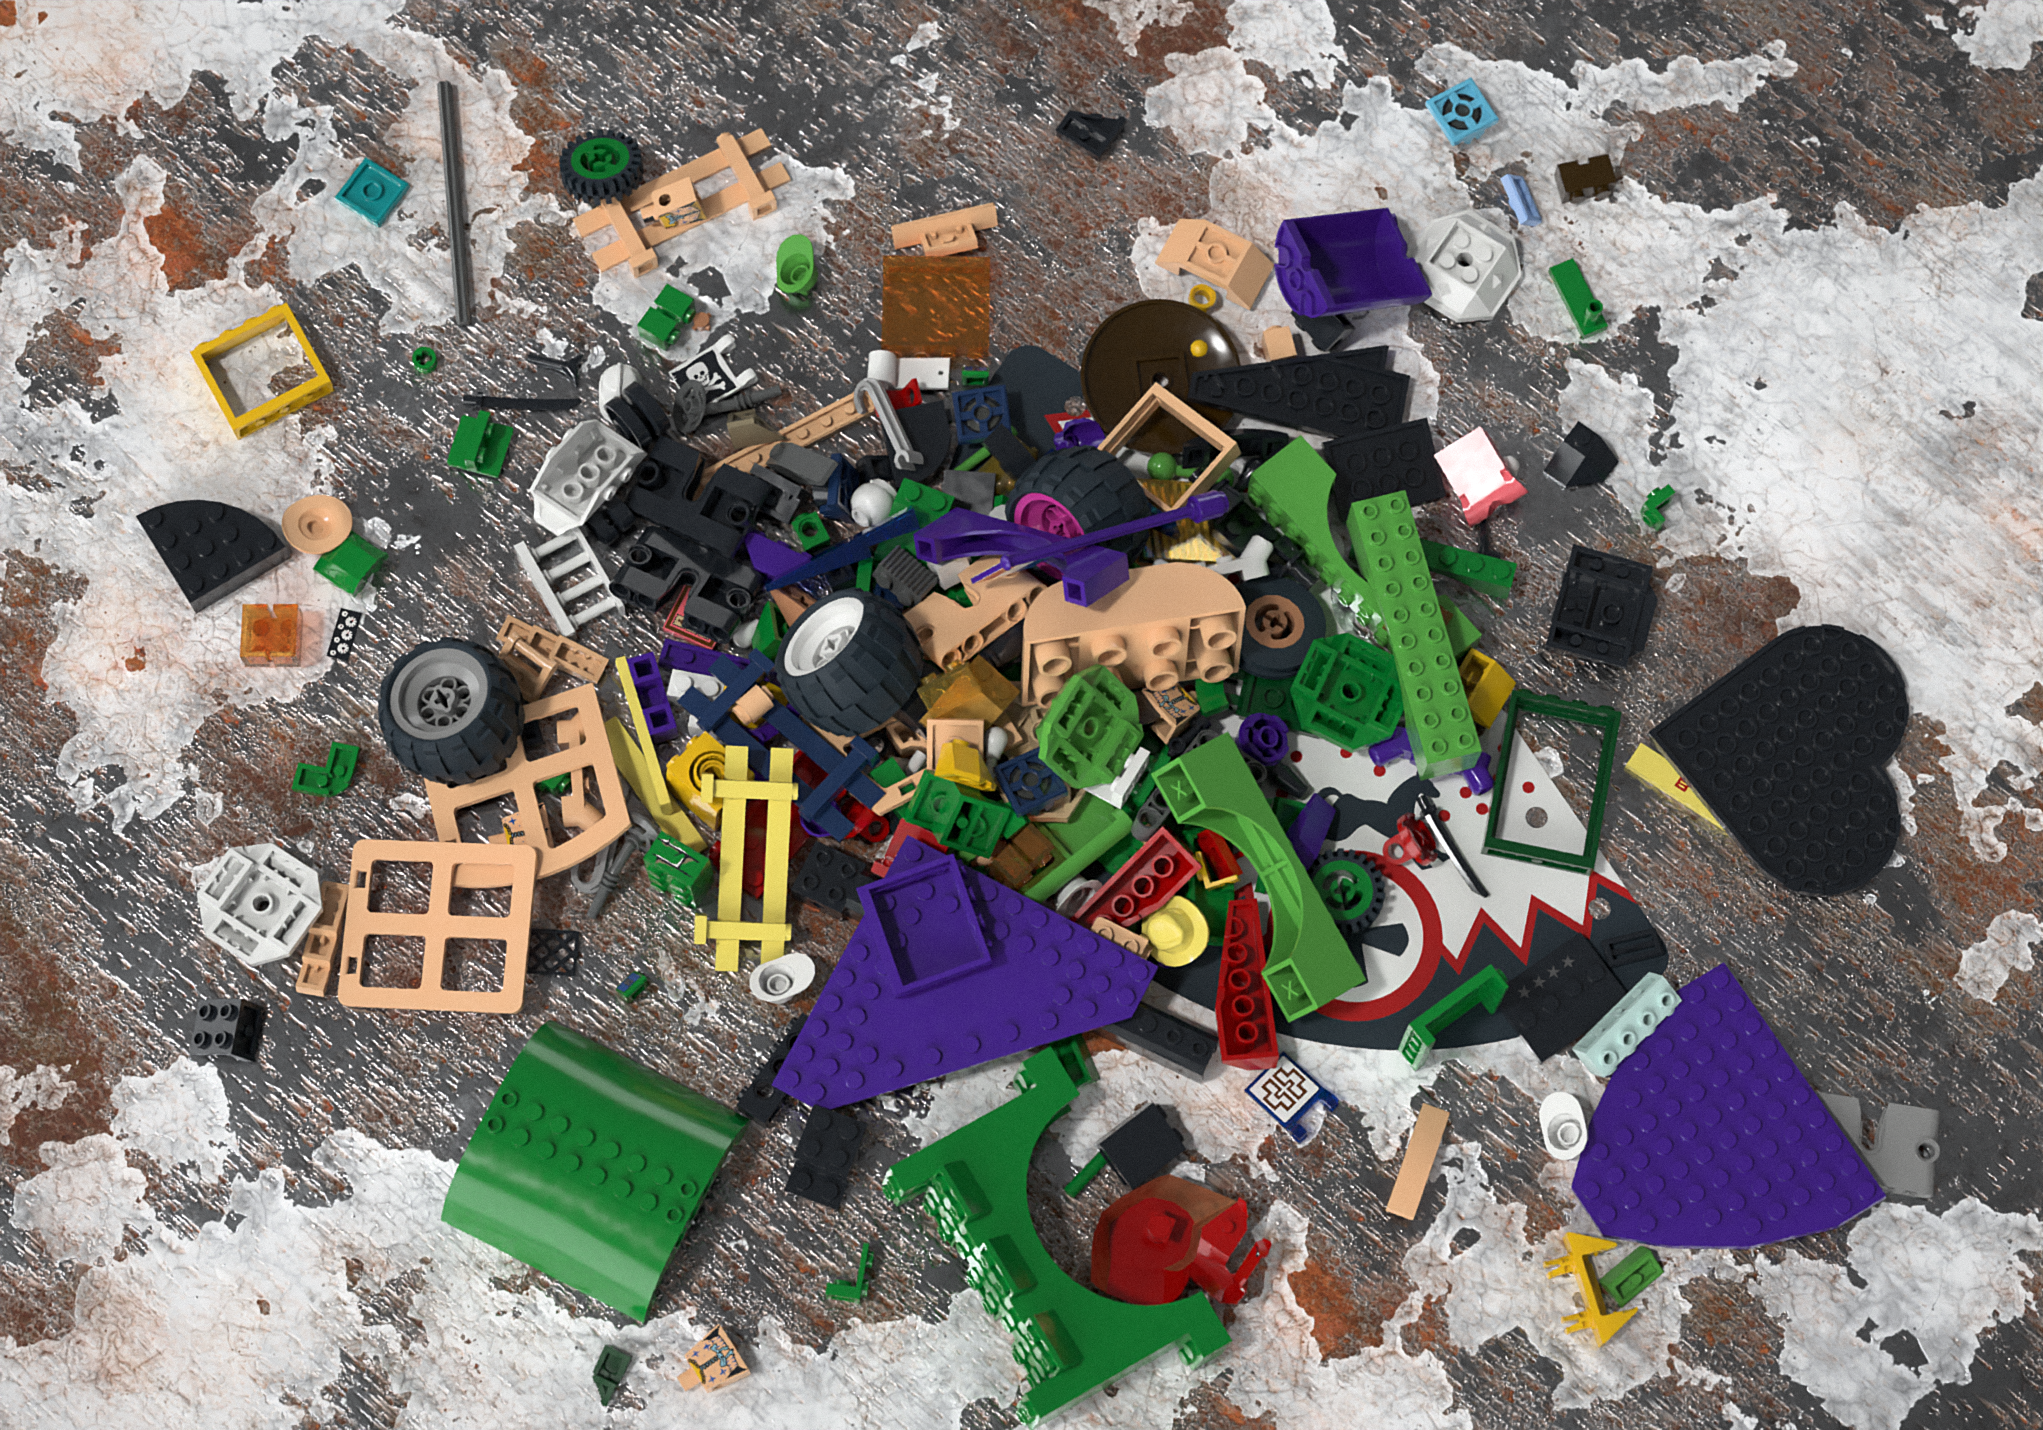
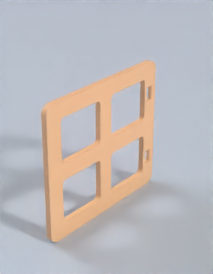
M362 839L356 842L353 847L338 986L339 1002L347 1007L499 1014H516L520 1012L524 1006L538 862L537 851L528 845L370 839ZM376 861L432 862L433 873L429 911L426 914L370 912L373 868ZM459 863L512 865L514 867L509 916L506 918L452 916L450 914L454 867ZM359 871L367 872L365 888H357ZM374 934L425 937L426 943L420 988L363 987L362 974L367 936ZM448 939L506 940L507 950L502 991L494 993L444 990L443 976ZM350 957L358 958L356 974H348Z

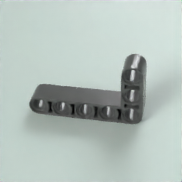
M1212 730L1201 731L1182 755L1220 735ZM1238 748L1245 763L1249 766L1256 783L1261 788L1267 776L1266 768ZM1158 787L1138 811L1131 827L1133 836L1142 842H1147L1172 815V811ZM1157 802L1164 804L1166 807L1159 806ZM1142 822L1150 824L1151 827L1145 826Z

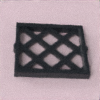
M531 928L529 956L533 954L538 962L530 968L528 957L527 974L575 978L577 958L579 956L580 932ZM538 933L550 935L543 940ZM535 935L540 943L532 949L531 937ZM558 935L570 936H568L564 941H562V939ZM555 937L560 944L552 950L546 942ZM574 938L575 949L571 951L566 943ZM544 946L549 953L541 959L535 951ZM563 947L569 954L560 960L555 952ZM553 956L558 963L550 969L544 962ZM572 957L574 959L573 968L569 970L564 963ZM542 965L546 969V971H540L535 969L538 966ZM561 966L566 972H555V970Z

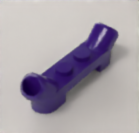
M1396 726L1390 739L1371 745L1368 748L1372 762L1378 767H1382L1398 758L1410 760L1409 762L1416 766L1406 728ZM1483 751L1474 768L1454 773L1464 778L1472 794L1476 796L1490 791L1495 783L1488 771L1492 758Z

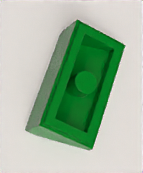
M1082 1033L1049 1043L1077 1089L1100 1079Z

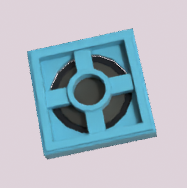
M1472 78L1427 100L1425 104L1453 147L1461 142L1470 144L1473 138L1479 139L1486 129L1497 124L1499 121Z

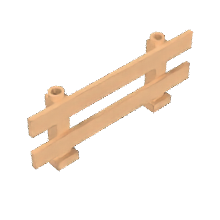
M762 128L735 140L730 132H725L716 139L719 145L718 149L640 186L637 190L633 189L629 197L623 194V200L617 201L616 197H612V203L606 204V199H601L600 206L573 218V222L582 238L611 224L620 240L591 253L601 273L628 260L630 271L634 278L646 274L659 267L657 256L652 248L746 202L748 204V212L753 221L777 210L776 198L771 190L791 181L784 166L779 162L755 174L747 161V158L771 147ZM730 167L738 180V183L702 200L707 220L671 229H665L659 220L636 232L628 216L640 211V208L654 204L651 196L653 191L684 178L690 177L692 182L696 184Z

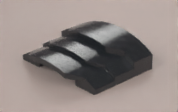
M1573 544L1555 604L1544 650L1626 669L1628 658L1643 652L1645 649L1658 601L1655 592L1649 584L1653 566Z

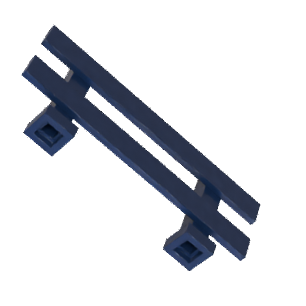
M756 647L748 655L750 664L743 671L722 654L708 668V672L727 688L711 702L692 685L677 700V703L698 720L696 724L700 729L708 734L712 732L726 745L748 746V764L769 781L770 752L734 722L729 715L733 712L732 708L737 705L736 701L752 687L757 685L761 688L759 684L765 678L771 682L777 676V673L774 671L775 664ZM774 698L772 700L774 706L762 718L828 774L822 783L813 790L792 772V783H798V799L791 801L800 808L798 812L808 822L814 820L841 843L855 828V825L835 809L831 802L846 789L871 811L872 807L886 793L861 771L867 765L873 769L880 762L879 754L857 735L850 742L852 751L844 758Z

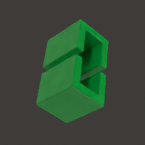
M668 283L654 301V304L658 307L654 309L650 306L637 324L639 336L664 351H667L670 345L677 343L681 336L680 328H683L685 324H690L696 315L694 299Z

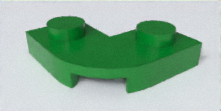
M332 742L326 767L298 762L291 789L293 792L318 797H333L341 794L353 781L361 752L360 747Z

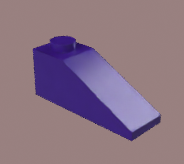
M1317 793L1312 795L1285 833L1291 841L1300 862L1306 868V872L1317 858L1336 812Z

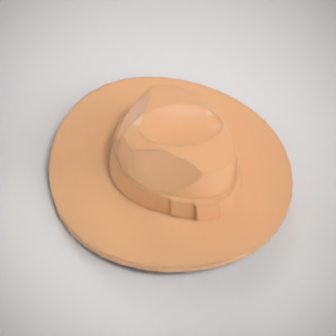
M313 495L296 501L287 508L281 521L282 530L288 542L299 551L308 554H322L337 548L347 539L353 524L352 514L347 505L338 498L328 495Z

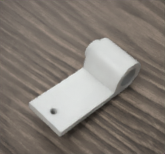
M875 350L869 353L867 378L879 380L885 390H902L913 378H917L920 390H949L950 358H896L894 353L886 350Z

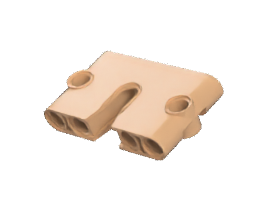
M984 555L958 574L960 581L965 587L964 591L973 606L964 608L954 600L933 592L903 616L911 623L919 638L924 652L923 659L932 660L940 668L948 672L959 667L1026 617V613L1034 599L1047 589V586L1026 570L972 584V577L1000 563L1002 555Z

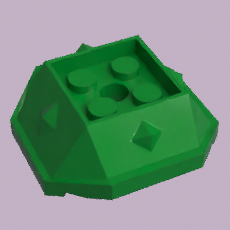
M1349 633L1314 639L1290 688L1301 729L1350 753L1390 739L1404 711L1394 655ZM1343 691H1350L1354 698H1347Z

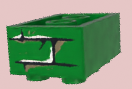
M663 831L660 832L643 858L649 881H651L650 885L663 894L666 891L675 896L674 900L686 908L691 905L697 909L715 882L710 860Z

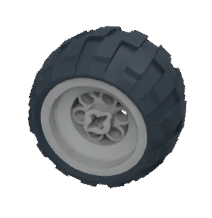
M441 637L437 642L424 641L415 645L413 651L405 656L402 654L393 663V670L389 675H385L380 687L381 699L378 700V718L385 742L396 758L407 769L417 775L421 774L423 778L432 782L449 785L454 781L464 785L476 782V778L485 774L490 776L500 769L499 765L506 757L511 758L517 748V736L523 733L525 719L524 708L521 705L524 703L523 696L514 675L504 661L495 656L491 650L473 641H462L454 637Z

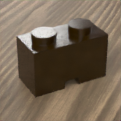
M1609 154L1590 157L1587 159L1588 163L1580 165L1578 160L1557 164L1554 178L1562 204L1568 202L1578 204L1592 197L1602 199L1614 192L1617 181Z

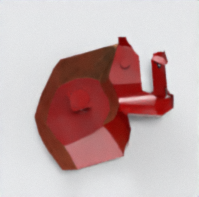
M1168 1174L1155 1178L1123 1195L1102 1211L1092 1242L1091 1282L1104 1292L1135 1305H1161L1178 1301L1190 1278L1218 1303L1237 1305L1247 1293L1250 1275L1261 1258H1267L1272 1244L1265 1238L1256 1241L1238 1271L1230 1274L1225 1265L1247 1231V1202L1240 1197L1238 1201Z

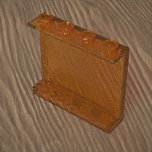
M883 255L881 350L894 353L896 358H900L903 355H913L916 358L941 356L942 358L950 359L956 356H967L970 359H981L983 356L989 357L990 257Z

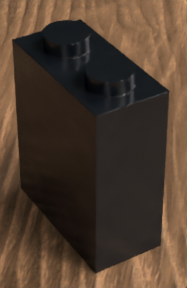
M1144 1104L1093 1144L1126 1190H1134L1186 1150L1182 1143L1184 1141L1182 1134L1175 1127H1170L1165 1120L1168 1116L1159 1104Z

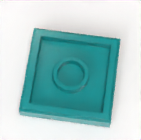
M365 157L334 198L336 202L379 228L409 190L410 186L407 182Z

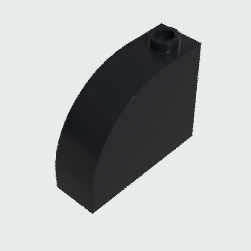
M943 400L895 410L913 451L920 452L923 456V464L913 463L915 471L896 467L894 462L896 451L880 419L896 493H898L904 478L929 486L944 470L950 453L949 425L953 424L951 410L950 408L945 409Z

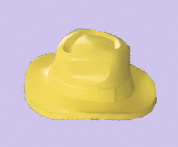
M1174 895L1164 906L1147 915L1142 920V934L1149 938V945L1153 947L1150 953L1151 956L1166 966L1177 967L1186 965L1198 958L1207 947L1210 931L1208 922L1200 909L1182 896Z

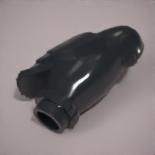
M1025 617L985 646L977 656L980 655L999 673L1004 668L1021 662Z

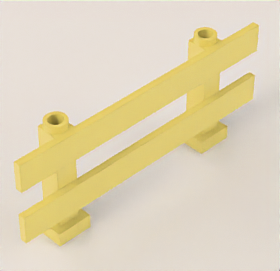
M726 745L724 779H714L713 773H702L700 801L702 803H712L713 797H723L717 920H707V914L695 913L694 944H706V938L716 939L715 971L738 972L739 940H762L760 965L783 957L784 941H791V924H785L791 800L798 799V783H792L793 748L771 747L769 781L747 780L748 746ZM746 798L768 799L762 922L740 921Z

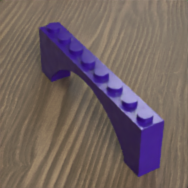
M958 507L913 534L917 559L935 564L970 556L1013 555L1070 539ZM1089 545L1057 554L1043 561L1062 572L1065 601L1084 607L1090 606L1130 579L1127 554L1096 545Z

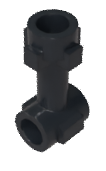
M1201 714L1197 718L1193 717L1189 721L1191 727L1180 738L1175 737L1171 739L1169 744H1167V756L1171 760L1182 756L1185 748L1201 731L1209 730L1211 723Z

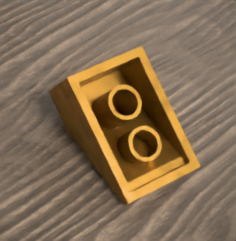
M978 655L921 718L919 723L927 729L928 718L984 719L985 732L1021 691L984 658Z

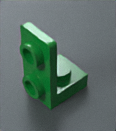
M863 1243L856 1287H852L851 1282L836 1279L834 1283L827 1282L826 1299L860 1304L861 1297H867L870 1280L865 1279L866 1268L872 1269L874 1251H870L869 1243Z

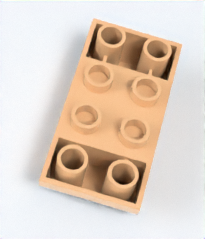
M1183 562L1129 569V580L1088 607L1065 601L1063 581L1055 583L1034 599L1024 620L1020 692L1022 707L1038 704L1041 708L1049 709L1052 699L1058 695L1068 678L1095 664L1105 666L1129 690L1147 687L1151 691H1164L1172 688L1177 682L1200 678L1208 683L1220 682L1228 678L1232 673H1237L1239 669L1246 611L1244 600L1232 583L1219 573L1200 565Z

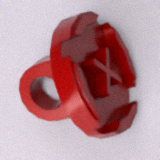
M851 796L841 808L842 815L855 825V828L844 839L852 838L860 833L871 842H879L888 835L889 823L886 818L879 816L872 810L870 811L854 796ZM873 821H880V830L875 834H870L868 831L869 825Z
M1407 812L1398 818L1397 828L1399 834L1388 839L1383 845V856L1392 865L1403 864L1414 858L1421 865L1428 866L1437 859L1438 853L1433 852L1436 848L1435 840L1426 824L1420 819L1417 821L1414 819V813ZM1394 843H1398L1403 848V856L1401 858H1397L1392 854L1391 847Z

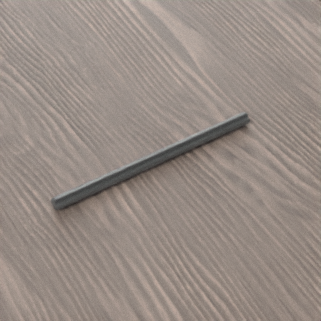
M440 81L437 84L455 314L457 324L464 326L471 324L453 92L450 81Z

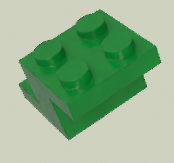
M925 768L903 817L905 822L930 829L941 845L989 859L1011 812L1009 805L984 798L978 789L934 776L935 771Z

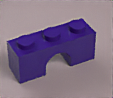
M650 652L626 659L652 744L679 737L654 653Z

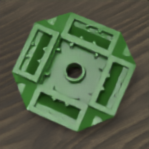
M1100 664L1084 669L1066 680L1058 695L1052 699L1051 706L1035 730L1040 746L1038 758L1070 787L1076 789L1091 787L1101 783H1113L1115 778L1124 769L1129 755L1135 751L1144 736L1142 724L1139 723L1136 696L1105 666Z

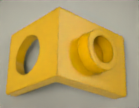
M1201 851L1195 852L1196 858L1203 866L1196 875L1199 882L1204 881L1207 890L1210 891L1222 887L1226 883L1232 884L1241 881L1240 876L1234 875L1212 882L1204 853Z

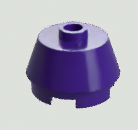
M1255 713L1248 716L1242 722L1235 742L1239 749L1260 762L1263 766H1273L1279 763L1289 750L1290 746H1288L1286 735L1289 730L1278 716Z

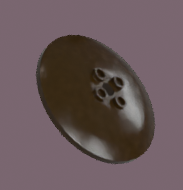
M1150 299L1132 303L1117 310L1097 327L1088 341L1083 354L1080 385L1085 405L1091 417L1100 425L1107 436L1154 385L1152 379L1156 375H1162L1167 379V385L1163 387L1222 431L1230 421L1233 412L1186 401L1190 378L1193 372L1241 366L1231 338L1222 326L1207 313L1180 301ZM1196 340H1202L1208 346L1207 353L1202 357H1196L1191 353V345ZM1159 406L1124 447L1146 455L1165 452L1173 456L1182 454L1183 443L1200 435Z

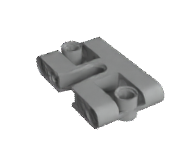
M1814 1091L1884 1192L1919 1198L1933 1197L1936 1160L1940 1154L1938 1137L1941 1112L1934 1109L1888 1103L1887 1108H1883L1875 1131L1873 1150H1866L1861 1144L1863 1125L1859 1098ZM1918 1148H1926L1930 1153V1159L1922 1158L1918 1153Z

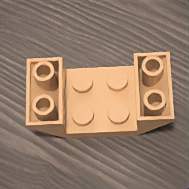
M1179 219L1155 261L1156 265L1178 276L1181 270L1184 269L1227 290V300L1248 310L1253 306L1274 268V264L1252 242L1205 219Z

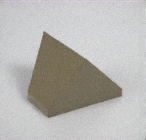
M755 408L728 413L727 428L734 450L787 439L757 415Z

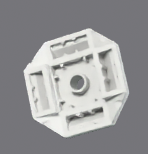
M1469 209L1431 220L1407 255L1408 258L1414 257L1433 294L1424 303L1457 323L1493 320L1522 276L1515 237ZM1458 261H1466L1470 266L1463 267L1458 264Z
M273 843L229 848L196 893L205 936L252 967L291 956L323 912L318 873ZM269 901V907L265 911L256 910L260 902Z

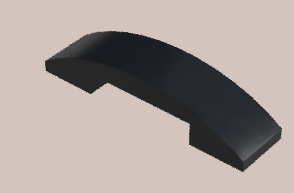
M1252 428L1222 430L1223 433L1237 442L1241 452L1238 457L1258 455L1259 458L1268 461L1289 443L1288 433ZM1201 436L1195 437L1183 443L1181 467L1182 469L1208 467L1209 460H1214L1221 451Z

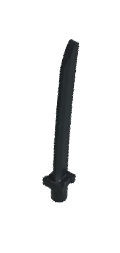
M477 392V396L467 394L463 396V405L476 406V411L482 410V407L521 410H569L581 403L579 398H506L484 396L483 392Z
M1426 794L1416 798L1421 809V818H1426L1443 849L1471 891L1487 898V891L1465 862L1437 816L1436 805L1431 806Z

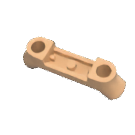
M579 711L571 720H557V740L560 751L582 745L586 741ZM584 767L571 771L572 796L561 797L564 828L579 826L583 831H586L605 816L586 801V793H590L589 777H584Z

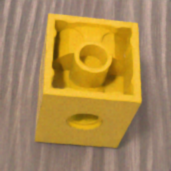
M704 731L699 737L695 735L687 743L686 750L680 756L676 754L666 766V789L712 830L716 831L722 825L723 797H713L712 803H702L700 801L702 773H713L714 779H724L725 747ZM747 767V780L754 781L755 774Z

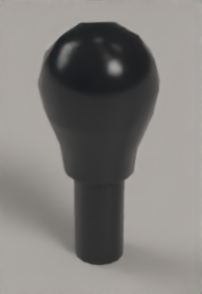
M1257 457L1246 461L1238 477V482L1233 488L1242 494L1249 487L1251 473L1263 465L1265 461Z

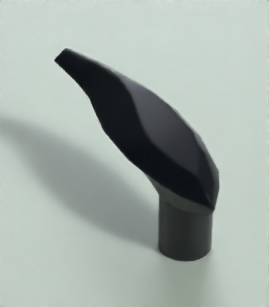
M1486 518L1480 523L1477 553L1500 559V552L1489 549L1490 542Z

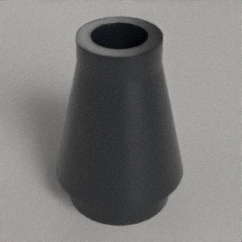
M1281 761L1275 765L1266 777L1271 781L1270 785L1295 796L1297 799H1300L1309 787L1288 763L1284 764Z

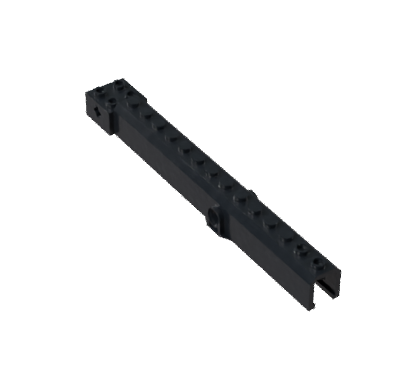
M816 841L791 888L792 898L842 922L845 916L860 922L865 912L856 888L881 880L882 878L867 872V864ZM1142 1001L1131 1019L1090 1031L1199 1084L1204 1077V1071L1212 1054H1215L1219 1045L1218 1037Z

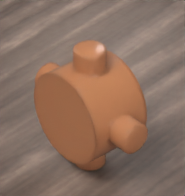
M704 312L696 313L693 318L694 326H692V329L694 331H709L711 329L709 320L711 314L709 312L707 314Z

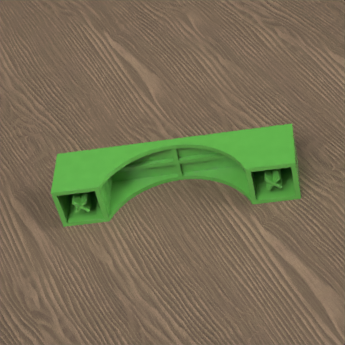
M1300 435L1251 473L1247 492L1248 499L1256 508L1260 507L1266 513L1267 521L1274 528L1278 527L1284 533L1283 536L1286 535L1299 551L1302 549L1306 551L1303 561L1309 567L1313 566L1320 573L1319 578L1327 587L1331 586L1338 593L1337 598L1345 607L1349 606L1356 613L1355 618L1363 627L1367 626L1373 632L1375 641L1381 647L1385 646L1393 655L1386 626L1369 583L1358 576L1347 565L1331 537L1327 518V504L1332 494L1337 474ZM1446 594L1437 596L1458 667L1464 661L1471 647L1477 650L1482 634Z
M1403 490L1354 502L1351 504L1346 525L1360 573L1365 577L1373 591L1389 636L1402 692L1406 732L1420 780L1423 781L1474 768L1482 749L1406 491Z
M1229 732L1185 753L1151 774L1178 824L1200 826L1226 838L1248 858L1259 874L1270 900L1274 925L1271 952L1261 974L1288 1023L1323 1006L1366 980L1361 967L1355 961L1346 940L1340 934L1332 915L1325 907L1318 890L1314 887L1306 872V868L1300 862L1291 841L1285 835L1277 816L1271 810L1263 791L1256 783L1249 766L1245 763L1236 742L1231 738Z

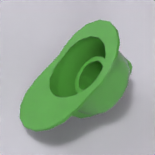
M801 234L786 238L777 251V286L782 292H796L809 295L810 289L818 280V268L814 263L812 242Z

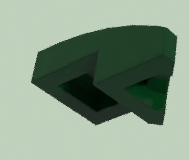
M608 1344L604 1346L592 1376L601 1398V1404L604 1407H608L633 1356Z

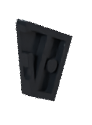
M1069 110L1055 129V135L1099 162L1126 125L1127 119L1121 116L1118 119L1102 117L1103 114H1084L1083 112Z

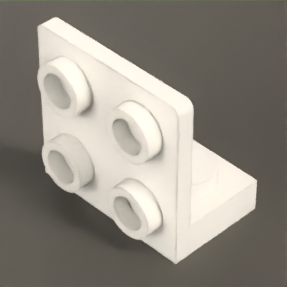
M1140 747L1136 755L1131 753L1125 762L1124 769L1115 778L1113 783H1101L1082 789L1121 809L1147 768L1150 751Z

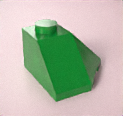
M768 601L764 606L752 637L753 650L756 647L775 664L779 646L790 627L778 605L771 601Z

